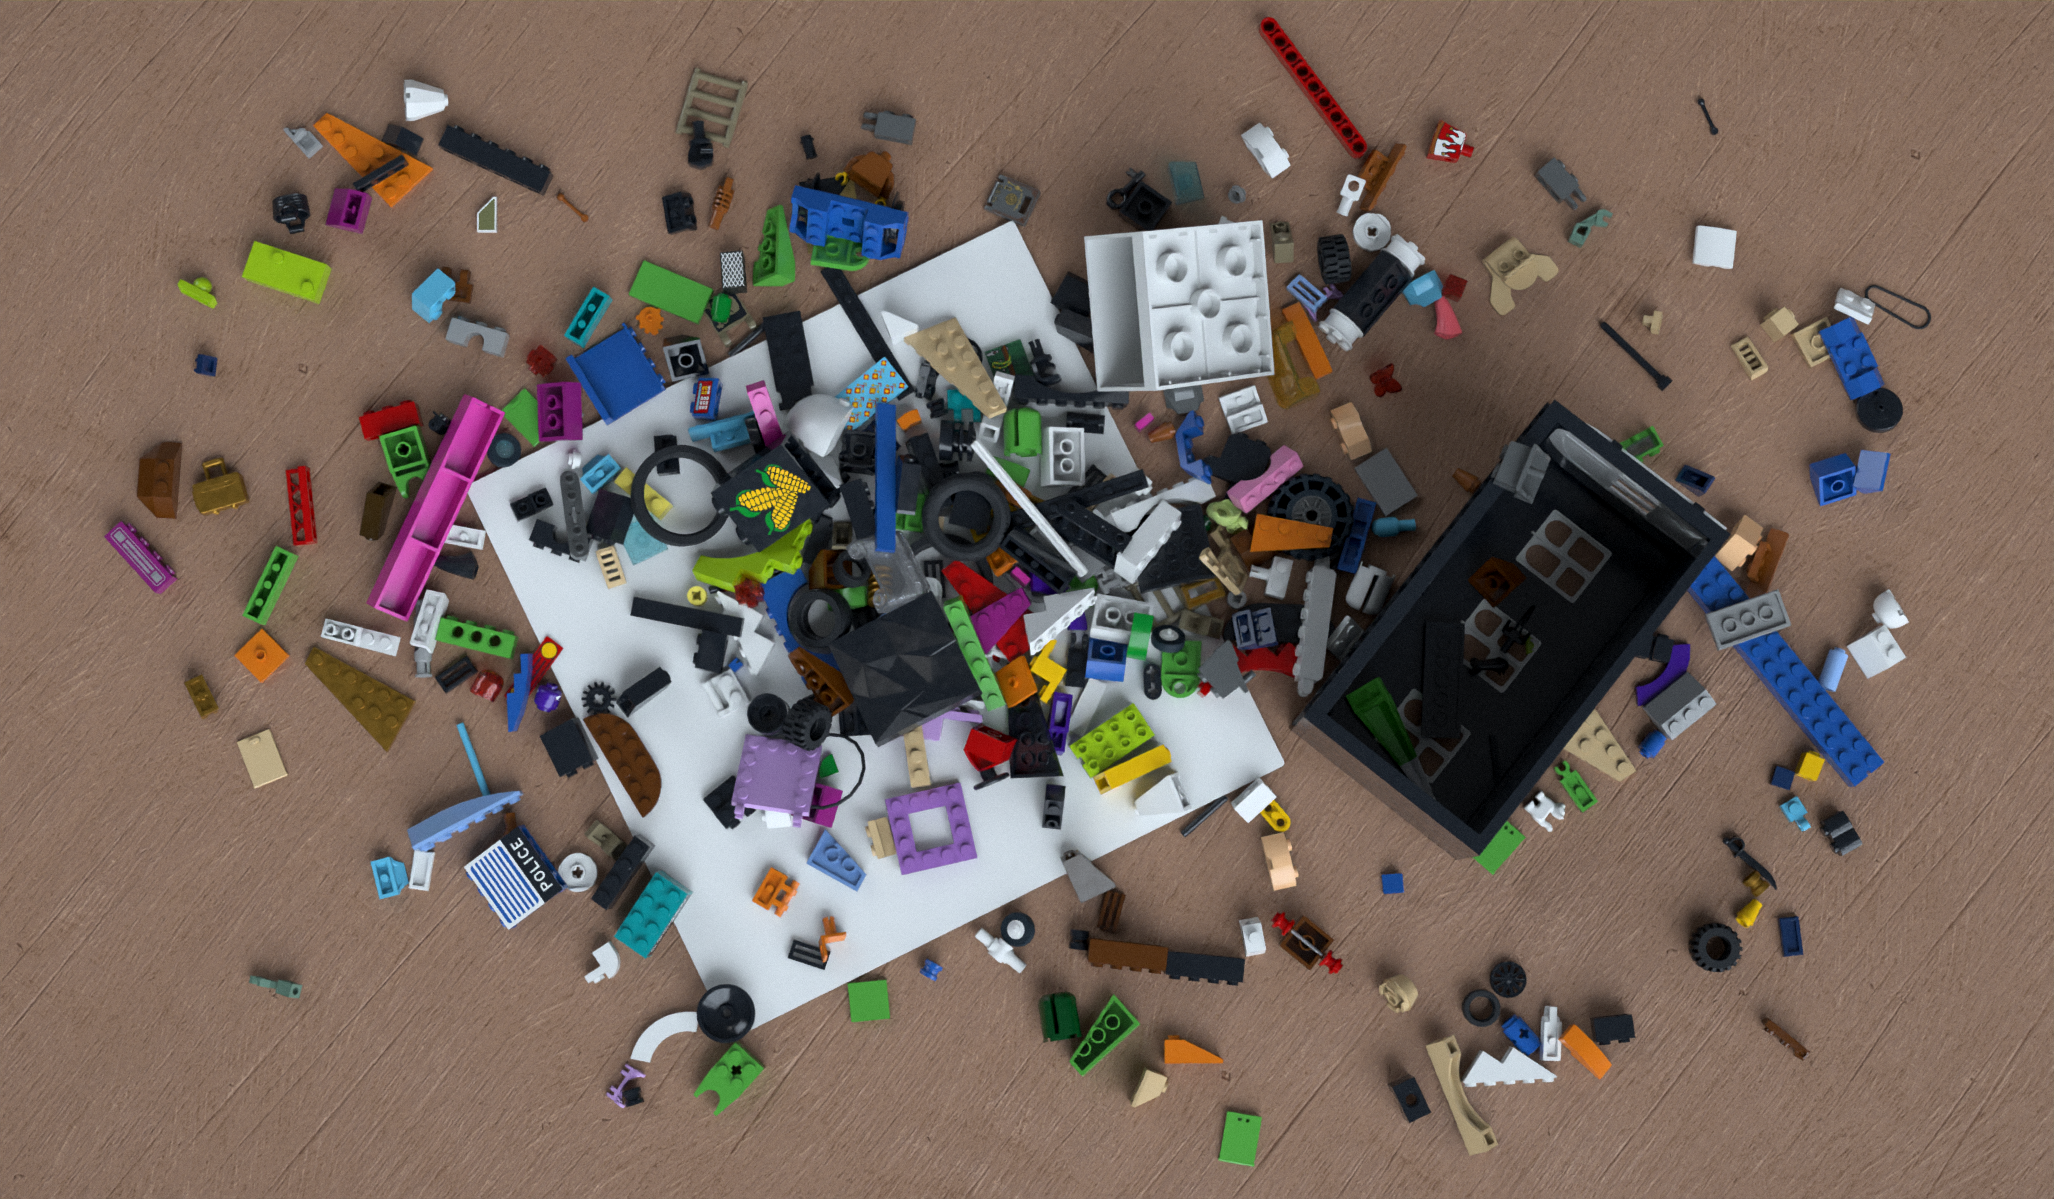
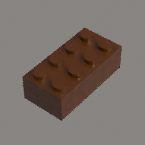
M1089 938L1087 961L1091 963L1092 967L1103 968V964H1108L1111 969L1122 970V967L1126 966L1130 967V971L1142 972L1143 968L1149 969V973L1161 974V971H1166L1168 947Z

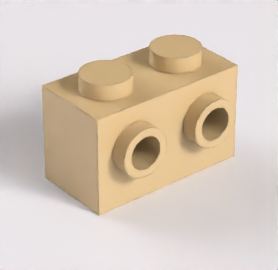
M1784 306L1780 310L1775 308L1763 317L1765 321L1760 326L1775 343L1799 324L1794 319L1795 315Z

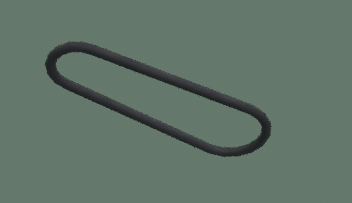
M1871 285L1866 289L1865 298L1869 299L1868 291L1871 288H1877L1925 310L1928 314V321L1925 325L1918 327L1875 303V306L1910 327L1924 329L1930 324L1931 314L1926 307L1877 285Z

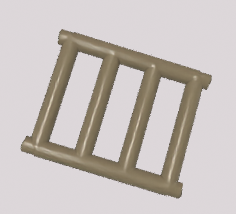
M695 68L675 133L693 135V127L685 125L688 115L728 126L725 136L705 131V137L711 139V141L722 143V146L729 148L748 82L742 81L739 83L703 73L701 69ZM699 79L739 90L736 101L696 90ZM693 97L733 108L731 117L726 118L690 108Z
M1138 581L1125 587L1127 591L1131 592L1135 600L1145 602L1137 589V586H1139ZM1202 585L1195 587L1199 596L1206 593ZM1181 586L1172 587L1184 606L1183 609L1176 613L1171 609L1161 590L1152 591L1166 613L1167 618L1158 623L1154 617L1151 633L1154 628L1160 625H1171L1181 619L1182 611L1187 610L1180 592ZM1201 604V605H1199V606H1196V607H1193V609L1190 610V611L1193 612L1194 610H1196V609H1198L1199 607L1203 606V604Z

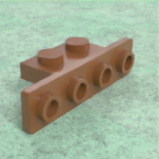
M1395 144L1388 157L1378 150L1372 149L1357 176L1366 181L1363 189L1368 192L1359 207L1361 210L1371 211L1376 206L1379 195L1385 190L1386 183L1390 176L1394 174L1399 160L1404 157L1407 145Z
M1771 528L1766 542L1760 541L1758 548L1753 553L1755 557L1753 562L1749 563L1746 571L1747 577L1750 579L1746 595L1750 599L1768 592L1789 538L1788 533Z

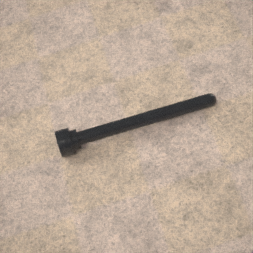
M1606 322L1600 324V327L1656 380L1655 383L1661 391L1673 381L1668 375H1661Z

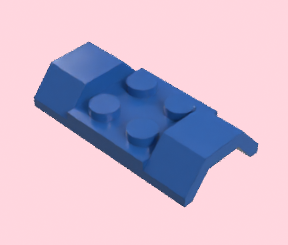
M1849 316L1845 320L1818 331L1850 400L1866 395L1885 384L1863 332H1860L1853 317Z

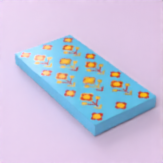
M883 357L835 396V398H844L850 401V405L854 406L844 429H858L875 415V405L877 403L888 404L909 387L886 357Z

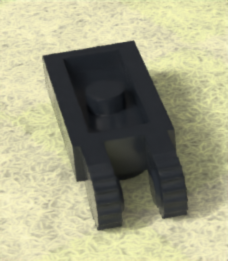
M1072 633L1071 644L1068 650L1065 686L1084 688L1088 634L1082 636V649L1075 648L1076 633Z

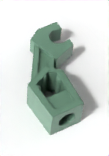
M1605 209L1597 210L1596 214L1580 223H1576L1567 242L1581 248L1591 232L1590 227L1606 228L1608 223L1603 221V217L1605 216L1610 219L1613 213ZM1578 228L1585 229L1584 236L1576 232Z
M251 975L249 980L251 984L276 989L275 993L291 998H299L303 986L288 980L279 979L274 981Z

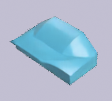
M1435 270L1410 282L1402 293L1410 306L1417 304L1426 307L1442 298V288L1444 286Z
M609 454L607 456L596 455L582 468L583 476L580 480L592 494H595L614 479L622 468Z
M391 857L371 861L379 899L399 895L401 890L409 883L404 863L395 861Z

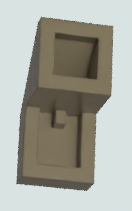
M1183 610L1178 628L1191 633L1220 639L1224 621L1212 616Z
M598 820L584 834L616 861L628 846L627 843Z

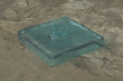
M638 521L630 524L623 545L633 565L668 550L666 544L651 537Z

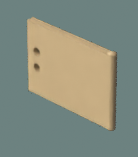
M270 729L237 742L254 788L288 775Z

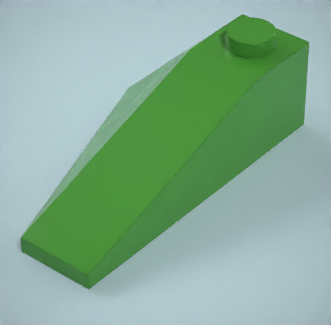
M778 205L767 210L762 230L764 239L762 245L759 244L758 246L760 255L758 262H755L753 267V286H785L795 281V260L782 205Z

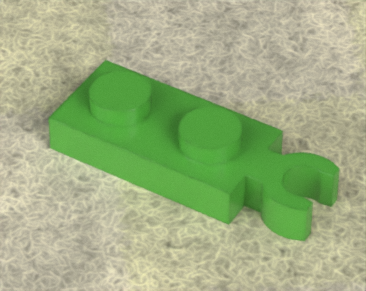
M1563 761L1562 764L1565 769L1560 771L1556 766L1554 771L1558 775H1562L1563 778L1559 780L1560 784L1580 812L1583 813L1597 803L1598 800L1576 770L1570 772L1568 762Z

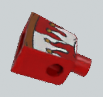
M1440 120L1426 158L1457 163L1460 155L1471 158L1474 147L1464 144L1467 136L1466 133Z

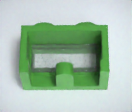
M1653 426L1620 443L1624 446L1623 449L1640 462H1643L1642 457L1648 454L1652 457L1660 453L1659 448L1664 446Z

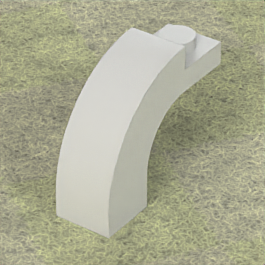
M996 371L993 384L1005 406L1008 407L1015 376ZM1005 412L990 419L984 415L978 438L997 443Z

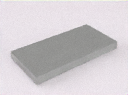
M1779 589L1704 614L1717 651L1792 626Z

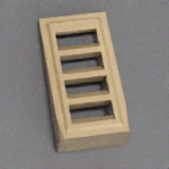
M1748 336L1731 345L1732 350L1750 380L1767 372V364ZM1746 345L1749 347L1741 352L1739 351L1740 348ZM1749 352L1752 353L1750 356H1748V357H1746V358L1743 357L1744 355L1748 354ZM1753 359L1756 360L1755 362L1751 363L1750 365L1748 364L1749 361H1751V360H1753Z
M610 546L595 551L608 589L626 584L616 547ZM612 553V557L603 559L602 556ZM615 561V564L605 566V563ZM615 568L618 569L617 572L611 574L607 573V571ZM620 575L621 579L610 582L609 578Z

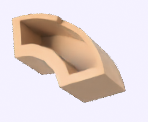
M1350 402L1330 410L1332 415L1330 423L1332 428L1337 430L1341 439L1340 447L1343 454H1348L1350 460L1372 452L1369 438L1353 403Z
M1284 832L1261 837L1273 890L1296 886L1295 878L1298 877L1297 867L1292 865L1289 852L1292 850L1290 839L1286 840Z

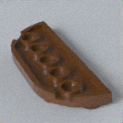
M603 713L584 718V723L640 815L644 818L655 808L661 794L662 778L656 763L635 729L624 719L612 714Z

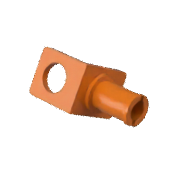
M830 916L829 920L828 917L822 919L825 935L820 936L818 941L822 962H826L828 957L825 944L844 941L847 935L846 932L838 933L836 931L833 916Z

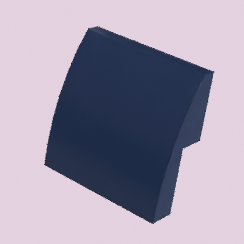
M1271 608L1251 612L1249 609L1232 614L1237 648L1239 650L1278 645Z

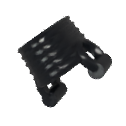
M293 193L282 195L272 200L273 220L277 223L286 224L290 234L305 232V220L311 216L307 196ZM297 218L301 220V224L290 225V222L297 220Z

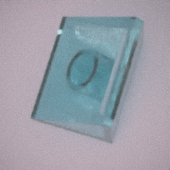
M1196 162L1168 163L1167 170L1176 205L1205 198Z

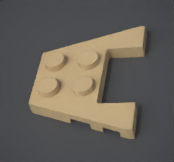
M1218 524L1213 527L1210 533L1221 549L1218 559L1209 547L1202 550L1199 558L1224 583L1228 590L1236 596L1242 592L1248 579V574L1238 556H1233L1229 549L1231 543L1228 538L1224 540L1220 532L1223 529Z

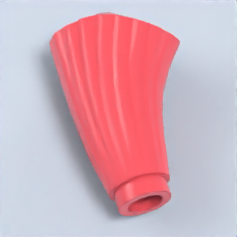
M1442 296V298L1434 303L1437 318L1434 334L1448 340L1461 335L1462 330L1450 303L1445 296Z

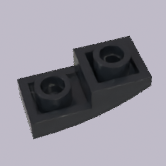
M546 487L528 494L525 498L510 503L517 522L554 505Z

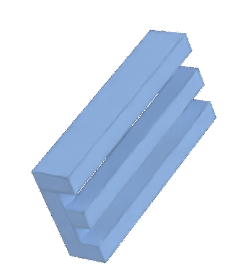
M1300 274L1286 287L1288 292L1313 313L1317 311L1318 307L1322 306L1323 302L1327 301V297ZM1298 282H1301V283H1302L1305 287H1307L1312 293H1314L1320 300H1319V301L1316 300L1310 293H1308L1304 288H1302V287L1298 284ZM1293 287H1295L1297 290H1299L1303 295H1305V296H1306L1310 301H1312L1315 305L1311 304V303H1310L1307 299H1305L1300 293H1298Z

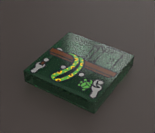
M1021 339L984 352L993 377H995L996 371L1013 376H1033Z

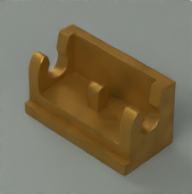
M202 674L184 682L202 720L208 718V715L218 712L219 708Z

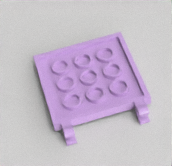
M746 734L731 804L735 806V818L743 819L745 807L794 814L793 827L801 828L803 816H809L822 745L813 751H806L783 739Z

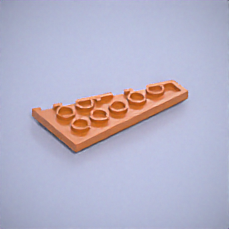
M328 113L313 125L362 178L401 154L406 158L409 163L407 167L372 187L391 208L433 170L432 167Z

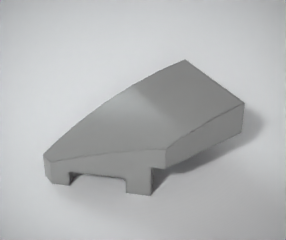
M305 128L283 129L309 159L323 147L316 137Z

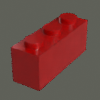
M411 400L402 401L399 406L395 407L393 405L382 407V410L378 412L374 410L363 413L364 416L359 417L364 439L367 441L379 439V436L413 426H424L419 406Z

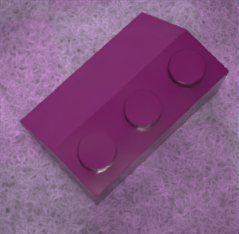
M557 382L537 384L539 442L583 440L581 383Z

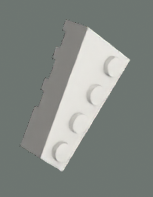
M1162 500L1134 533L1124 552H1118L1114 572L1133 584L1150 560L1157 554L1162 544L1168 541L1171 532L1178 529L1181 524V512Z

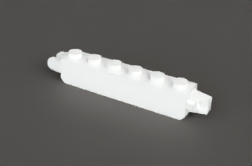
M1329 556L1315 560L1313 568L1307 571L1305 582L1308 584L1303 594L1305 606L1302 608L1300 619H1303L1302 626L1298 630L1300 643L1295 651V656H1298L1297 663L1293 667L1294 681L1298 682L1297 691L1302 697L1310 694L1313 690V684L1323 677L1336 573L1333 569H1330Z

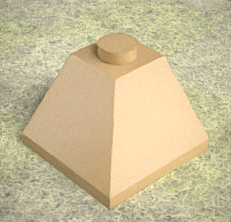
M1145 1067L1130 1100V1105L1137 1107L1160 1096L1161 1092L1165 1093L1169 1084L1166 1081L1167 1076Z

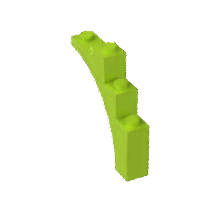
M808 519L761 552L736 558H712L701 555L692 572L697 581L737 593L740 587L744 585L745 578L766 584L767 580L772 577L774 569L794 575L802 565L803 559L799 551L803 549L804 541L812 532V522Z

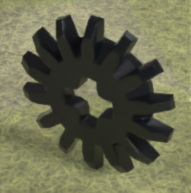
M594 682V688L588 685L587 687L590 691L584 690L583 693L587 696L581 697V700L587 702L582 705L583 708L589 706L588 713L592 710L594 714H597V712L601 714L604 710L610 713L608 707H615V705L611 704V701H616V698H611L615 691H608L611 687L610 685L604 688V682H601L600 687H598L597 682ZM596 694L604 696L602 704H595Z

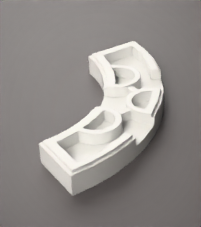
M677 1012L654 1022L638 1039L631 1059L650 1063L658 1045L670 1035L684 1031L697 1032V1012Z

